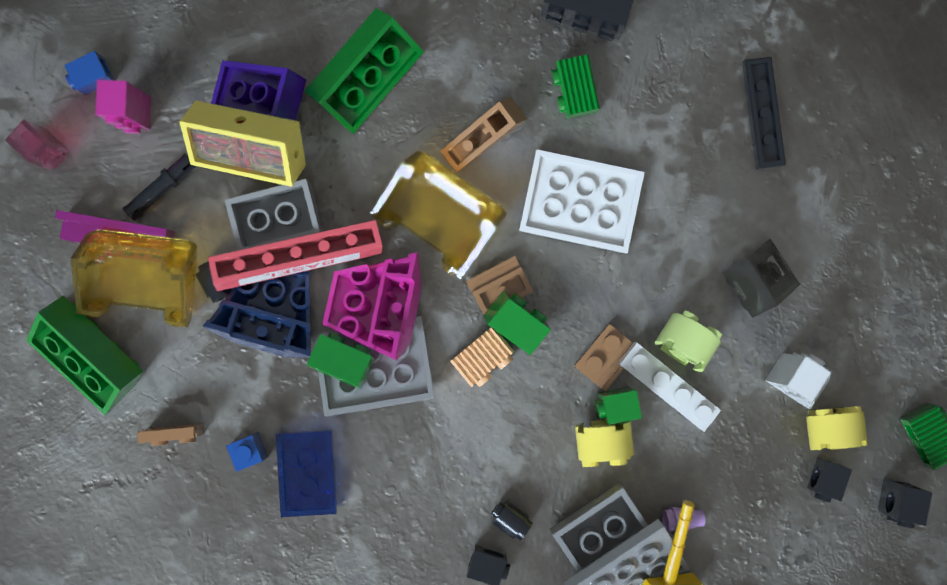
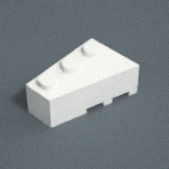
M793 352V354L782 353L765 381L811 410L829 383L831 372L823 367L825 362L812 354L807 356L803 353L799 355L796 352Z

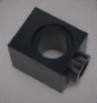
M817 457L807 488L815 492V498L830 503L832 498L842 501L852 469Z
M475 545L467 569V578L489 585H500L501 579L506 581L510 570L506 554Z

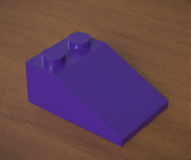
M222 60L211 104L296 121L307 79L288 68Z

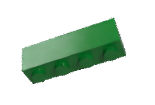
M375 8L304 92L349 132L354 134L424 51L392 16Z
M61 296L37 313L26 339L41 356L105 416L136 385L143 373V370L140 369L135 360L130 359L122 352L116 342L104 335L97 324L86 318L79 308L64 296Z

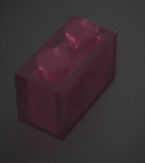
M25 119L5 139L29 163L49 170L60 166L65 160L64 155L69 151L47 129Z

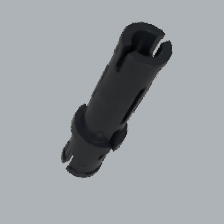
M184 153L168 169L164 168L161 170V175L122 208L128 216L131 215L130 218L136 221L142 213L172 187L176 188L179 186V181L197 166L191 165L188 155Z

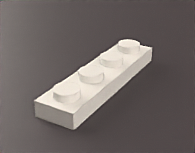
M637 342L631 345L618 362L620 366L703 432H705L721 411Z

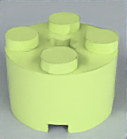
M684 311L683 314L673 313L657 337L655 344H663L660 350L680 364L686 366L690 362L695 365L693 370L703 372L719 347L722 334L713 327L708 326L706 328L699 324V318L688 311Z

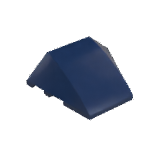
M304 271L234 287L226 299L221 301L216 312L210 319L206 320L202 327L233 343L283 357L310 358L309 272Z

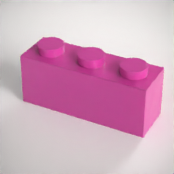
M97 80V116L105 119L106 124L115 125L117 129H123L124 133L140 134L141 129L150 130V96L127 81Z

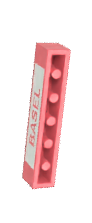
M373 220L208 257L214 286L217 291L379 255L382 254L383 246L377 222Z

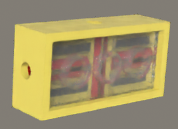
M196 100L179 121L191 165L293 187L306 166L298 121Z

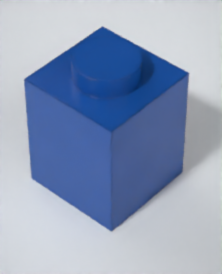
M96 51L64 65L68 72L65 77L69 86L84 95L97 90V80H114L104 57Z
M259 432L226 445L236 472L268 458Z

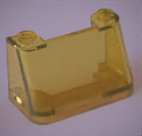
M416 151L403 161L370 215L375 217L376 221L383 227H397L401 224L443 254L444 256L441 261L444 265V270L450 275L461 279L506 216V212L498 203L432 156L422 151Z
M95 230L85 235L70 258L77 314L99 317L106 313L111 305L161 310L164 311L163 317L167 324L174 327L189 326L192 320L197 264V246L194 242L108 230Z

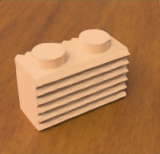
M490 327L450 362L471 387L475 384L481 387L492 377L489 372L497 366L502 369L513 360L511 354L514 353V350L499 332Z

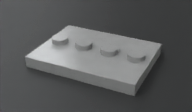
M422 316L416 317L411 343L397 361L337 331L313 334L314 347L320 334L328 337L329 333H333L344 338L343 344L353 348L355 344H359L370 349L369 355L375 359L362 389H358L318 371L325 417L435 399Z
M657 519L563 582V584L642 585L645 579L663 577L668 555L672 547V539L660 520ZM683 557L678 575L690 570Z

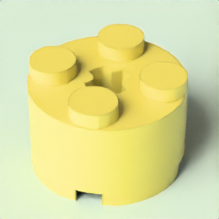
M861 406L835 408L836 414H834L833 409L808 411L806 421L810 450L868 446L865 416Z
M603 420L591 421V427L585 428L584 423L575 425L578 460L582 461L583 467L598 466L599 462L610 461V465L614 466L624 465L634 455L631 421H626L623 424L621 422L608 425Z

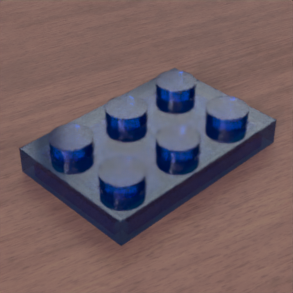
M318 430L277 433L276 448L281 517L336 514L337 497L333 431Z

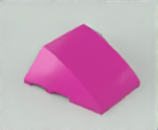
M416 252L409 254V257L397 260L391 258L386 259L384 263L371 266L365 264L335 271L322 324L397 361L412 339L421 294L419 254Z

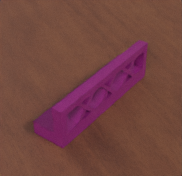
M56 210L55 218L63 220L60 239L171 258L176 231Z

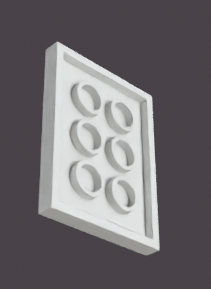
M536 149L519 231L627 254L645 172Z

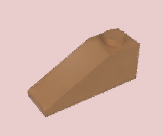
M512 97L501 100L444 147L441 152L457 173L523 124L527 118Z

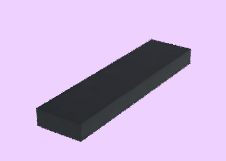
M772 56L744 60L742 65L756 170L785 166L786 161Z

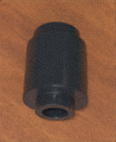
M209 261L198 266L199 272L195 276L206 297L210 298L213 303L225 299L232 290L230 288L217 291L213 283Z
M508 500L504 504L499 502L490 514L493 517L491 522L493 525L512 539L516 537L520 541L525 537L533 524L528 519L529 516Z

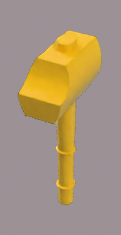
M683 501L663 577L645 579L642 585H703L694 573L678 575L690 521H692L695 505L693 502Z

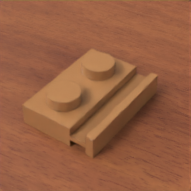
M516 256L466 281L483 315L503 290L510 295L516 293L520 297L533 292Z
M608 324L574 366L603 391H606L624 370L618 362L633 343L611 324Z
M203 423L153 427L137 432L138 443L151 442V446L166 445L170 440H179V443L195 442L196 437L204 434Z

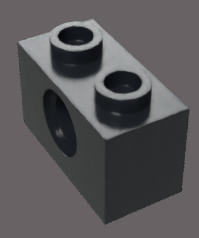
M884 478L877 511L886 514L887 520L897 522L896 524L902 527L914 529L915 524L926 526L933 492L910 483Z

